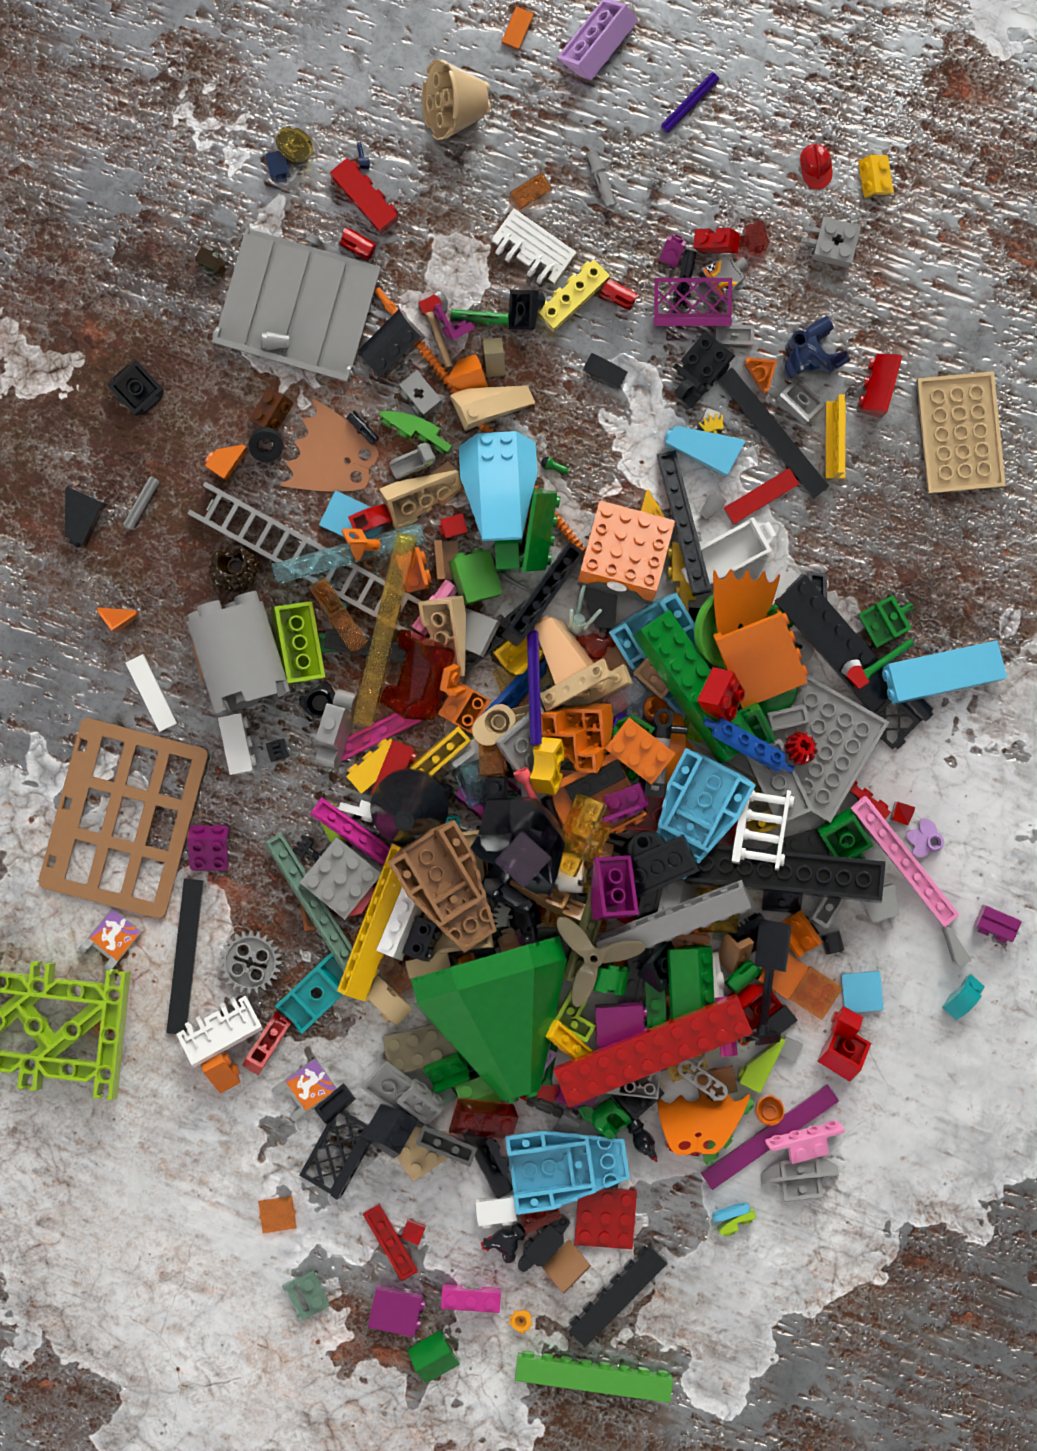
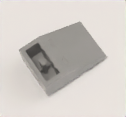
M661 1071L606 1092V1094L658 1099Z

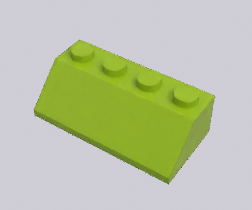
M312 601L276 606L270 609L276 646L288 685L325 678Z

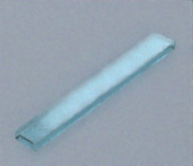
M420 523L367 537V539H379L380 549L379 551H364L359 561L425 543L426 540ZM346 543L272 564V569L276 582L279 584L358 561H356L350 550L351 544Z

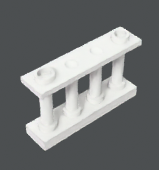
M753 790L738 819L732 863L740 864V860L747 858L776 863L775 870L778 871L780 866H784L785 855L782 854L787 816L789 808H793L794 796H791V791L787 790L786 797L756 793ZM756 800L785 805L783 816L752 812L749 809V804ZM758 820L782 824L780 836L749 831V829H746L747 821ZM753 839L778 843L777 855L747 851L746 848H743V841Z

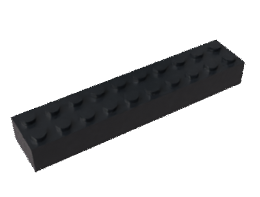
M716 844L699 863L701 870L687 876L684 880L686 883L721 887L742 880L745 888L750 890L881 903L886 862L782 851V854L785 855L784 866H780L778 871L775 870L776 863L745 858L740 860V864L732 863L734 846ZM746 848L747 851L777 855L776 850Z

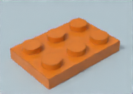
M630 718L626 720L605 747L608 752L651 785L676 754Z

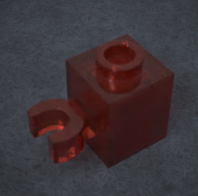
M763 221L744 226V235L739 238V247L747 244L749 253L753 251L761 253L766 250L770 243Z

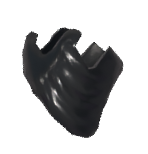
M324 681L308 693L300 696L298 699L299 704L308 715L322 717L326 704L333 705L335 692L331 684Z

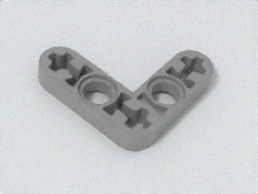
M710 1051L703 1053L699 1058L693 1057L678 1064L679 1074L715 1100L721 1101L726 1098L728 1090L725 1084L700 1067ZM683 1064H691L690 1069L694 1072L696 1068L699 1070L694 1075L693 1080L690 1078L692 1076L691 1073L688 1071L682 1072L683 1068L681 1066ZM701 1074H705L708 1077V1082L705 1085L697 1083V1078ZM712 1080L715 1081L713 1085L716 1088L723 1087V1095L718 1094L715 1096L716 1092L711 1087L709 1091L706 1090L711 1085Z

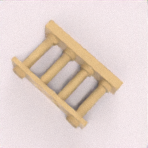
M601 659L540 693L546 711H550L559 705H562L564 708L574 705L592 704L632 684V680L625 665L609 671L605 659Z

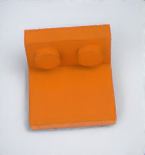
M419 547L415 548V552L398 556L408 594L430 588L429 583H432L429 569L425 570L424 567L427 564L425 553L420 551Z
M788 954L786 972L774 970L772 990L789 999L809 967ZM762 967V973L756 979L764 984L765 968Z

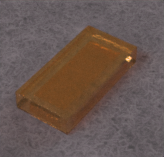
M541 172L512 190L510 195L519 210L551 191L552 187Z

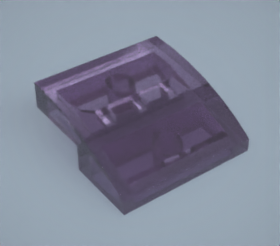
M521 831L494 862L524 888L551 857Z

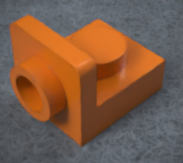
M456 664L444 668L439 689L451 697H457L466 691V688L457 685L460 680L459 673L461 667Z

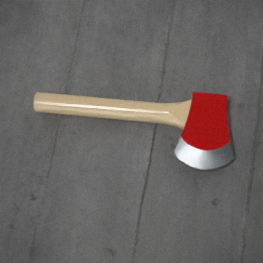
M438 291L432 296L419 301L418 304L422 315H426L431 324L445 368L447 369L453 367L438 321L432 311L435 310L433 306L439 303L443 311L446 312L448 300L441 291Z

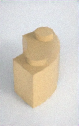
M377 973L372 981L370 994L366 997L365 1001L367 1003L372 1002L382 1012L380 1015L387 1023L392 1021L397 1026L413 1008L385 978Z

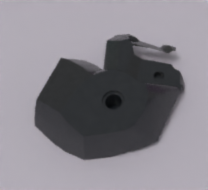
M520 796L484 798L487 801L479 833L470 848L478 858L493 864L481 882L486 892V898L492 899L494 897L514 908L515 912L525 915L531 908L532 903L508 885V881L513 879L517 884L535 894L542 893L550 897L555 886L565 848V840L561 828L553 814L536 798Z

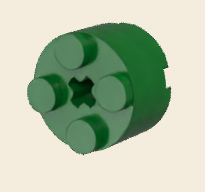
M613 962L602 963L598 967L593 990L602 993L614 992V995H625L630 967L626 965L615 966Z

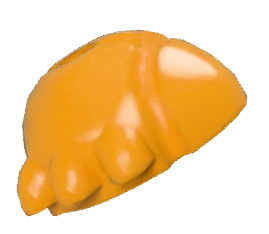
M515 1310L514 1315H510L511 1320L508 1323L521 1334H524L525 1330L529 1331V1326H533L531 1315L527 1310Z

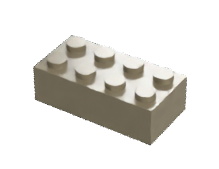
M432 1023L386 1034L382 1037L388 1062L402 1073L421 1069L428 1064L457 1052Z

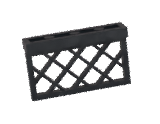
M344 1110L340 1114L345 1116L347 1125L337 1127L336 1117L326 1125L299 1176L331 1194L330 1196L336 1200L342 1198L371 1145L361 1138L368 1124ZM359 1124L364 1129L361 1135L354 1137L351 1125ZM348 1127L350 1138L341 1140L338 1129ZM335 1130L338 1142L328 1144L326 1135L328 1132ZM351 1140L353 1150L350 1153L344 1154L342 1142ZM338 1144L341 1155L331 1157L329 1146ZM326 1148L328 1159L318 1161V1150ZM342 1157L344 1166L341 1170L335 1171L332 1160ZM329 1161L332 1172L322 1175L319 1163ZM316 1165L319 1176L312 1178L307 1175L306 1172L309 1166ZM333 1175L334 1184L332 1188L324 1184L323 1177Z

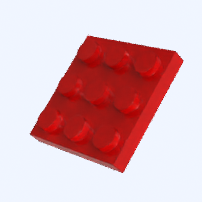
M608 1187L578 1199L574 1245L633 1250L637 1190Z

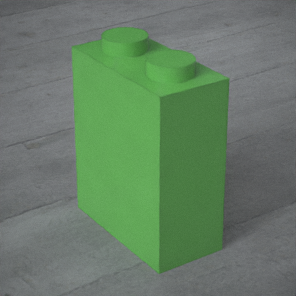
M482 548L472 550V554L465 555V552L454 555V559L449 561L458 595L463 596L465 605L495 598L503 594L490 549L483 551Z

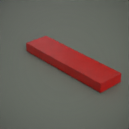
M788 468L723 509L734 525L799 485V482L791 469Z
M379 1203L363 1212L365 1220L401 1282L416 1274L418 1269L381 1204Z

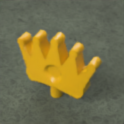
M709 414V422L706 418H703L704 425L699 422L700 427L705 432L718 434L717 430H723L724 428L722 414L720 420L717 414L714 415L715 420Z

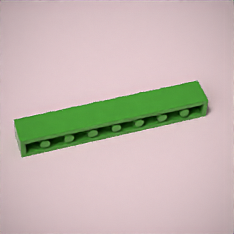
M531 1351L518 1352L515 1381L670 1403L673 1377L672 1374L665 1370L653 1372L645 1367L632 1369L629 1365L620 1364L618 1367L611 1366L609 1362L597 1364L592 1363L588 1359L576 1361L568 1356L555 1358L547 1353H543L542 1356L534 1355V1352Z

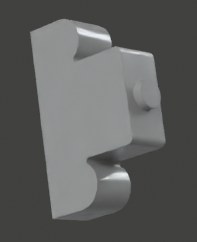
M338 689L334 696L333 705L326 704L315 739L321 744L316 754L317 764L335 770L339 769L361 696Z

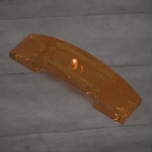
M361 927L350 935L354 942ZM384 954L378 969L400 995L412 985V978L409 979L408 973L396 958Z

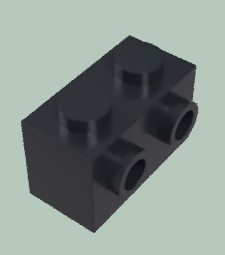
M416 916L402 953L418 960L429 962L435 955V945L440 940L443 931L432 920Z

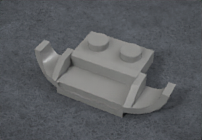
M819 1157L792 1164L790 1160L780 1161L761 1174L762 1184L781 1182L784 1202L823 1198L821 1178L839 1176L836 1164Z

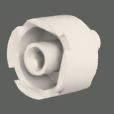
M563 853L555 882L557 884L556 888L560 892L584 893L583 889H585L587 868L584 866V862H587L586 854Z

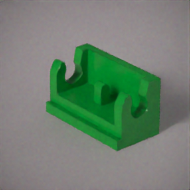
M757 702L739 710L757 738L768 744L777 741Z

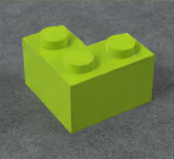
M571 987L556 1013L555 1020H559L579 1039L587 1043L596 1027V1023L580 1015L587 1001L583 1005L575 1007L572 1001Z

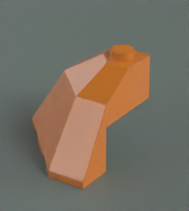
M592 703L574 705L541 713L542 735L546 738L562 739L564 758L567 757L574 764L573 767L578 772L598 773L607 753L605 747L611 741L613 729L612 704Z

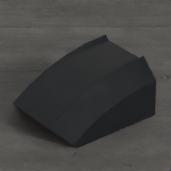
M136 359L130 361L107 383V386L135 416L146 414L162 399L164 389Z

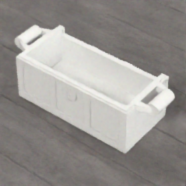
M754 517L741 525L730 529L701 546L710 586L713 585V570L717 572L720 579H724L730 569L735 573L772 551L769 543L776 536V533L770 522L757 523ZM760 526L764 527L770 539L766 540L759 528ZM684 567L683 569H681V572L684 575L687 583L689 584L686 570Z

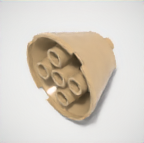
M435 59L428 65L426 73H428L427 81H423L422 109L426 126L431 128L434 133L432 134L433 138L445 140L482 119L486 113L490 112L491 105L488 101L489 84L487 81H483L443 59Z

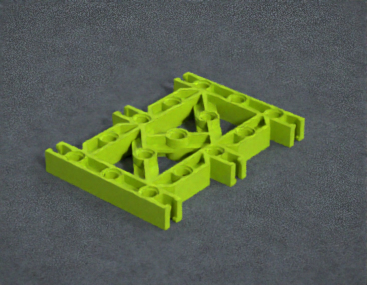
M38 960L30 963L29 975L0 971V993L15 994L0 1007V1018L2 1019L0 1033L9 1028L16 1019H19L24 1025L25 1032L32 1036L39 1045L31 1053L0 1049V1072L13 1073L19 1070L17 1089L29 1088L31 1091L43 1088L44 1076L46 1078L88 1082L95 1078L93 1098L101 1099L104 1096V1093H102L104 1083L109 1084V1095L106 1097V1100L118 1098L131 971L106 970L105 985L102 982L60 978L54 981L56 962L44 963V967H46L44 977H40L42 961ZM115 973L121 975L120 986L115 985ZM2 977L6 980L5 987L1 985ZM39 982H42L44 985L43 991L38 989ZM77 986L81 988L80 996L75 992ZM114 990L119 993L118 1000H115L113 997ZM42 998L90 1003L56 1032L49 1026L48 1019L41 1015L34 1006ZM34 1021L39 1023L40 1027L38 1030L34 1028ZM101 1021L97 1061L59 1056ZM72 1025L76 1026L77 1028L76 1035L73 1034L71 1031ZM110 1029L115 1032L114 1039L109 1037ZM30 1060L35 1062L34 1069L30 1067ZM68 1064L73 1067L72 1074L67 1071ZM105 1069L110 1070V1078L105 1076ZM29 1074L33 1075V1086L28 1084Z

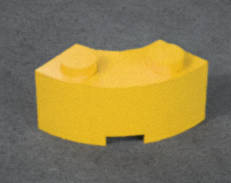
M542 737V744L533 748L534 766L530 782L535 792L556 795L563 776L560 773L561 761H564V747L562 739Z

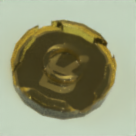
M283 127L276 136L275 143L277 149L284 157L291 161H306L313 152L311 139L299 128Z

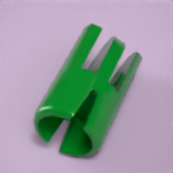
M747 960L729 975L724 982L737 995L760 976L762 970L754 965L751 960Z

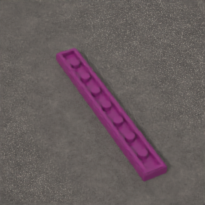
M825 1085L785 1113L784 1118L778 1124L765 1127L701 1172V1175L712 1190L769 1151L770 1149L765 1142L766 1139L799 1130L839 1102L838 1098L829 1085Z

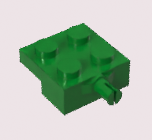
M891 595L857 614L875 648L912 629L905 617V614L915 610L914 606L907 609L913 605L911 602L901 608L894 595Z

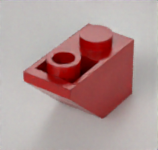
M385 504L367 508L348 516L352 528L362 529L364 534L392 522Z

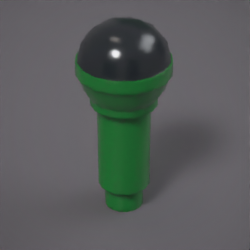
M544 457L541 460V466L545 470L553 469L568 475L570 469L554 462L551 457Z

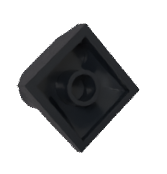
M510 290L509 329H535L538 311L545 305V296L541 291Z

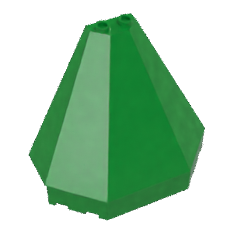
M560 936L411 979L417 1000L413 1004L502 1101L507 1100L508 1104L519 1101L518 1097L526 1095V1098L538 1095L537 1091L541 1089L550 1040L545 1036L553 1020H555L567 962Z

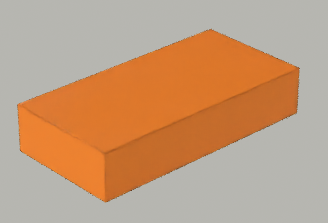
M516 6L501 44L519 51L534 13Z

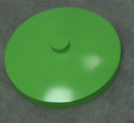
M712 594L703 603L698 612L694 627V639L698 652L707 664L725 669L713 637L718 632L714 609V594ZM742 624L738 625V629L743 627Z

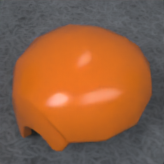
M652 695L645 700L643 713L649 723L653 724V716L658 709H667L668 704L657 695ZM665 712L658 715V721L661 724L663 714H666Z
M773 1095L762 1097L757 1102L755 1113L761 1123L772 1126L778 1124L784 1118L785 1109L780 1099Z

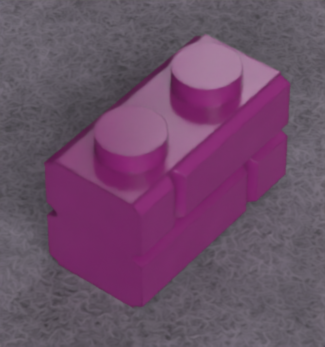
M982 905L974 926L978 928L977 932L986 936L991 933L996 936L995 940L1006 944L1007 941L1013 943L1022 921L989 906Z

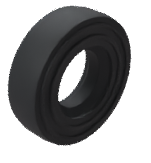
M259 428L249 438V451L258 461L272 462L283 451V439L272 428ZM262 439H269L273 442L274 446L269 451H263L259 448L258 443Z

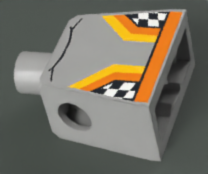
M726 256L703 267L700 275L702 278H732L733 292L745 278L741 271L749 267L744 257L734 262L730 256ZM720 282L715 289L723 295L728 290V282ZM712 289V292L719 299L720 296Z

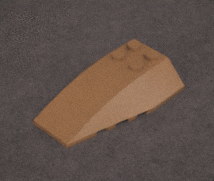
M452 820L429 830L400 849L388 864L407 896L465 953L497 930L490 906H488L486 900V892L481 883V875L477 869L474 852L456 821Z

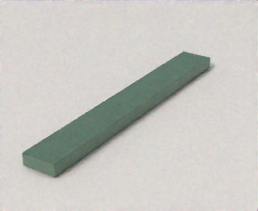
M282 833L266 841L264 845L344 972L353 948L326 904L299 883L307 873Z

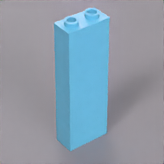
M998 641L890 663L884 666L882 671L883 679L887 682L888 686L887 695L889 700L892 701V705L995 683L1007 678Z

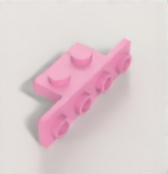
M829 1121L826 1124L810 1126L807 1129L794 1130L788 1134L775 1135L766 1139L765 1142L772 1152L788 1148L790 1162L795 1164L829 1155L827 1137L842 1134L845 1131L839 1121Z

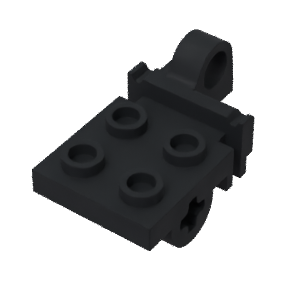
M704 331L681 359L684 365L680 366L676 363L673 367L687 379L677 387L675 394L690 408H693L703 394L709 391L705 387L707 384L712 387L713 382L726 373L730 366L729 363L735 357L732 352L707 331Z

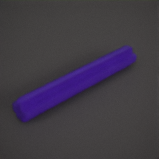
M711 72L662 123L661 128L666 133H669L719 81V77L714 72Z

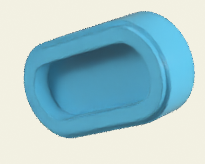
M743 1202L713 1212V1222H721L750 1212L749 1203Z

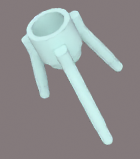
M582 585L575 614L573 609L570 610L567 629L575 634H580L583 630L587 631L591 623L602 612V609H598L587 623L585 617L579 614L585 593V585Z

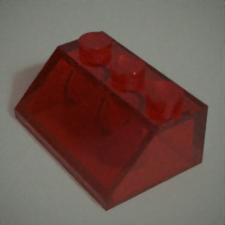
M458 1098L449 1133L505 1139V1136L514 1134L519 1117L514 1104Z

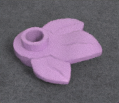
M925 818L920 819L919 829H912L906 833L908 841L915 845L912 854L917 857H925L931 851H939L944 845V839L941 834L937 833L936 825ZM933 838L937 840V844L934 846L931 844V839Z

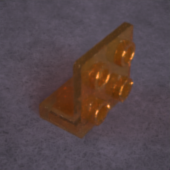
M478 742L480 776L500 775L508 777L507 760L503 761L506 758L497 744L486 746Z

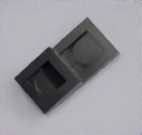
M594 353L590 354L583 368V371L616 389L621 387L628 373L621 367Z

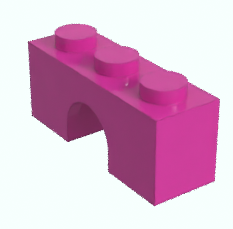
M443 1284L441 1309L500 1313L501 1288L482 1287L478 1290L463 1288L462 1285Z

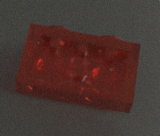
M559 1208L519 1214L526 1234L562 1218Z

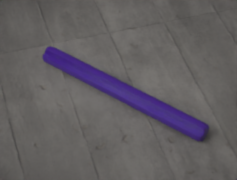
M531 630L527 635L530 744L538 746L542 744L538 631Z

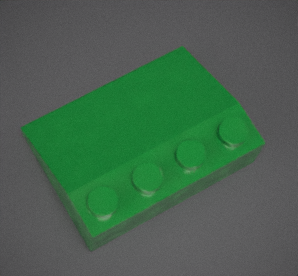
M534 488L522 567L523 572L546 570L547 565L551 566L552 554H549V546H554L555 535L551 533L552 527L557 525L558 516L554 515L555 508H559L561 497L557 496L558 491Z

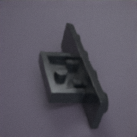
M478 1122L462 1128L461 1133L464 1139L478 1146L474 1157L495 1197L500 1198L512 1191L513 1187L506 1175L510 1173L508 1168L510 1165L508 1160L504 1156L502 1157L497 1140L492 1137H486Z

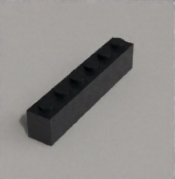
M571 542L561 550L501 635L516 647L524 641L585 552Z
M650 1243L647 1246L643 1245L637 1251L638 1255L634 1260L629 1259L623 1266L624 1270L620 1274H614L610 1279L611 1283L606 1288L602 1287L596 1293L597 1297L592 1302L588 1301L583 1306L582 1313L579 1316L574 1315L568 1322L570 1324L568 1331L584 1347L668 1264L667 1260Z

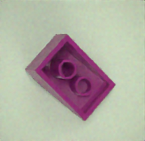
M631 855L594 858L591 889L593 920L629 918L639 914Z

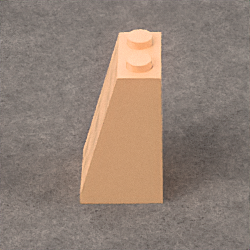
M546 616L538 620L539 623L534 625L535 630L538 631L539 642L555 685L594 664L562 620Z

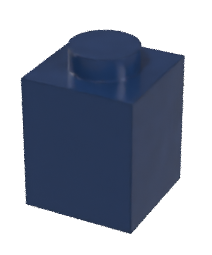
M280 150L265 154L272 182H284L287 178L291 177L287 158Z

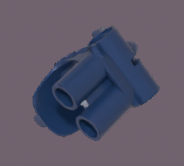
M829 317L821 318L803 331L798 330L794 332L786 343L785 351L789 356L785 362V370L790 378H793L796 373L799 375L803 372V369L809 371L819 370L830 375L835 368L838 369L850 361L847 351L843 350L834 354H828L818 343L819 340L828 336L830 331L834 329Z

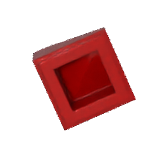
M895 802L890 820L909 825L916 807Z
M408 1218L401 1237L419 1246L426 1225Z

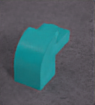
M969 974L959 989L949 995L942 1008L955 1020H958L977 1004L982 997L980 994L985 986L973 975Z

